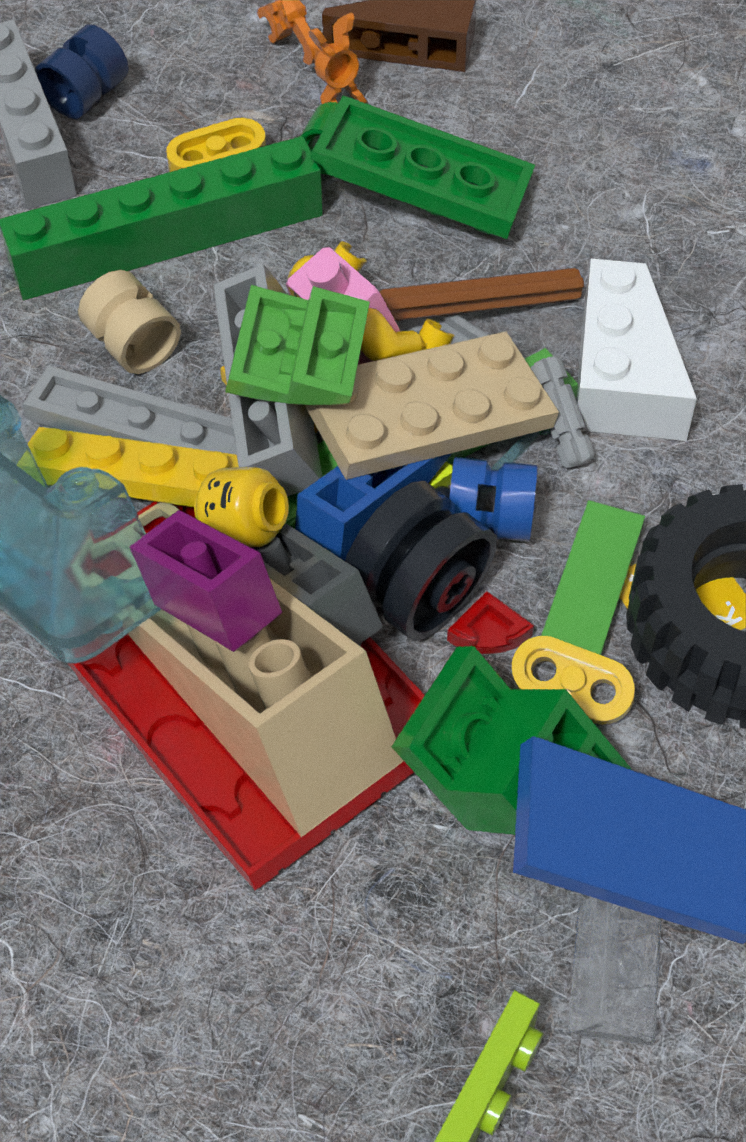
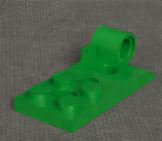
M344 95L339 103L327 102L318 106L300 135L304 137L312 153L311 159L317 162L321 174L331 175L422 208L432 215L444 216L474 227L482 233L494 234L505 239L509 236L535 168V164Z

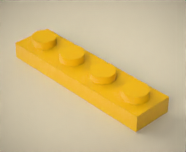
M39 427L14 462L19 481L194 507L201 483L209 473L221 468L238 467V459L236 454Z

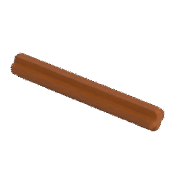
M565 268L385 288L379 292L394 320L401 321L577 300L582 296L584 280L578 269Z

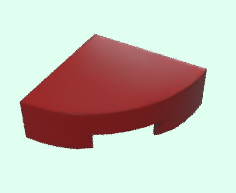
M486 591L447 630V641L456 647L474 646L480 654H497L515 649L533 637L534 625Z

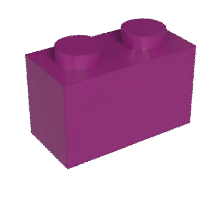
M177 510L129 546L154 605L232 652L252 639L260 630L282 613L260 552L180 510Z

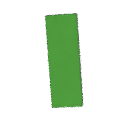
M588 500L541 636L554 637L602 655L645 520L644 515Z

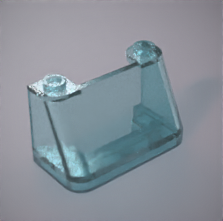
M0 395V608L56 659L64 663L87 661L106 650L161 610V608L154 605L129 548L146 533L124 484L103 470L90 469L88 467L74 468L65 472L54 485L48 487L20 430L22 419L17 409Z

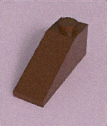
M366 0L324 8L322 13L323 35L328 44L334 43L333 25L339 18L352 12L354 14V23L352 30L348 32L349 50L356 54L357 58L465 72L475 35L477 0Z

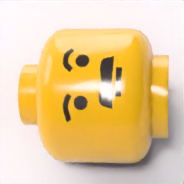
M257 467L221 468L209 473L201 483L194 503V512L197 520L248 547H261L272 542L280 529L285 525L289 510L288 498L284 488L268 470Z

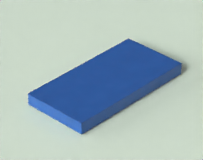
M535 736L520 744L513 873L740 944L746 943L745 809Z

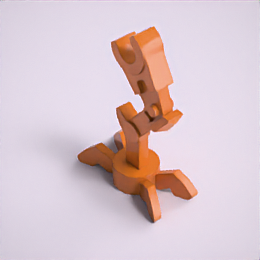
M276 0L258 9L259 19L266 17L271 26V34L268 36L271 43L290 36L292 31H294L303 46L304 63L310 65L315 62L317 76L327 83L320 96L321 104L327 102L337 103L336 98L340 94L341 88H345L355 100L368 103L354 82L359 70V61L357 55L349 50L348 32L352 30L354 23V14L352 12L336 21L333 25L334 43L328 44L318 28L311 30L305 18L307 14L306 7L300 0Z

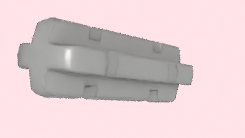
M558 356L543 358L535 362L531 370L559 411L554 428H550L553 439H559L561 445L556 447L560 460L565 468L581 466L594 458V450L589 436L582 435L581 429L585 428L584 421L571 385L564 383L563 379L568 376L562 359Z

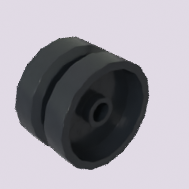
M426 481L411 482L393 493L375 510L356 536L347 553L345 562L359 570L375 609L383 607L384 619L408 638L418 641L428 638L444 627L475 593L492 563L496 552L497 536L469 513L455 514V504Z

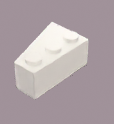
M591 259L584 302L576 402L585 424V428L581 429V431L687 441L697 398L647 264Z

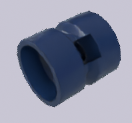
M89 24L78 30L63 43L62 48L53 51L35 67L36 75L49 105L58 113L71 119H78L100 101L101 94L109 93L127 77L129 71L127 58L117 41L104 29Z

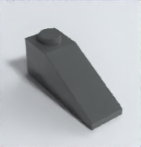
M285 523L272 542L261 547H250L260 552L270 579L359 646L383 628L359 570Z

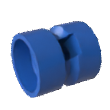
M455 457L449 497L455 504V514L469 513L488 529H492L497 539L530 542L537 465L504 462L499 470H492L487 460ZM479 486L496 487L494 512L477 511Z

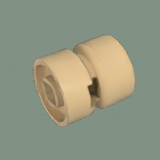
M117 270L99 277L87 288L80 300L78 308L80 321L99 341L105 343L107 351L128 373L141 374L153 370L161 365L178 345L181 335L179 322L157 299L153 298V295L129 271Z

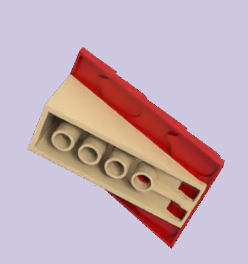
M154 501L13 592L21 608L31 618L35 627L76 673L79 681L140 750L147 763L193 815L196 823L256 891L279 874L278 871L280 869L287 868L330 836L331 831L334 829L338 830L382 797L381 794L383 792L387 793L414 773L391 746L425 695L371 637L359 646L272 579L270 581L282 613L234 652L154 605L129 546L177 510L196 519L194 507Z

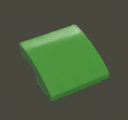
M251 285L225 392L248 398L288 404L335 405L349 403L352 397L370 301L315 286L312 287L309 299L306 300Z

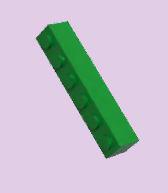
M300 136L0 218V230L13 275L24 301L95 281L108 272L134 270L323 216L321 170L317 162L311 159L312 153L304 137Z

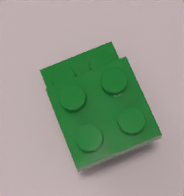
M474 646L456 647L391 746L467 830L515 835L520 744L533 736L632 770L566 689H510Z

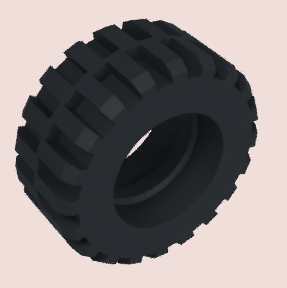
M743 484L722 486L720 493L717 495H712L710 490H705L689 496L686 507L681 503L672 506L661 515L659 525L651 527L643 541L641 553L637 558L626 619L627 630L633 635L631 648L636 660L641 664L649 662L646 676L657 689L663 690L668 686L674 692L672 702L686 711H689L692 706L706 711L705 720L723 725L725 718L740 720L739 727L746 728V631L734 628L713 615L702 603L695 590L703 584L716 579L730 577L746 579V490H743Z

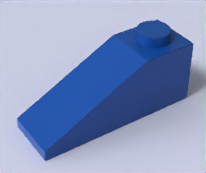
M451 454L348 480L344 478L337 466L298 494L295 529L345 561L356 536L375 510L393 493L411 482L426 481L429 483Z

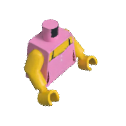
M341 241L335 250L325 247L315 255L304 256L297 261L288 274L286 287L291 296L308 300L312 287L315 286L370 301L358 365L452 343L455 337L451 333L440 330L441 324L430 319L425 320L419 333L413 330L400 331L380 292L359 273L367 260L352 255L349 252L352 246L347 242Z

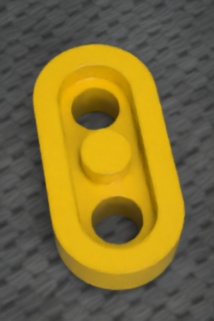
M233 118L180 134L173 138L167 146L166 153L169 171H176L266 146L265 130L255 120Z
M537 636L526 640L519 646L513 656L512 675L519 689H566L595 724L615 723L625 717L632 708L635 698L633 678L621 663L550 636ZM542 661H549L556 666L554 677L548 681H539L533 676L534 667ZM600 683L611 685L616 692L613 700L606 704L595 702L591 697V692L596 685Z

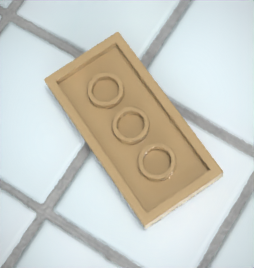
M507 331L360 364L357 366L352 397L349 403L305 405L346 480L554 428L559 414L556 406Z

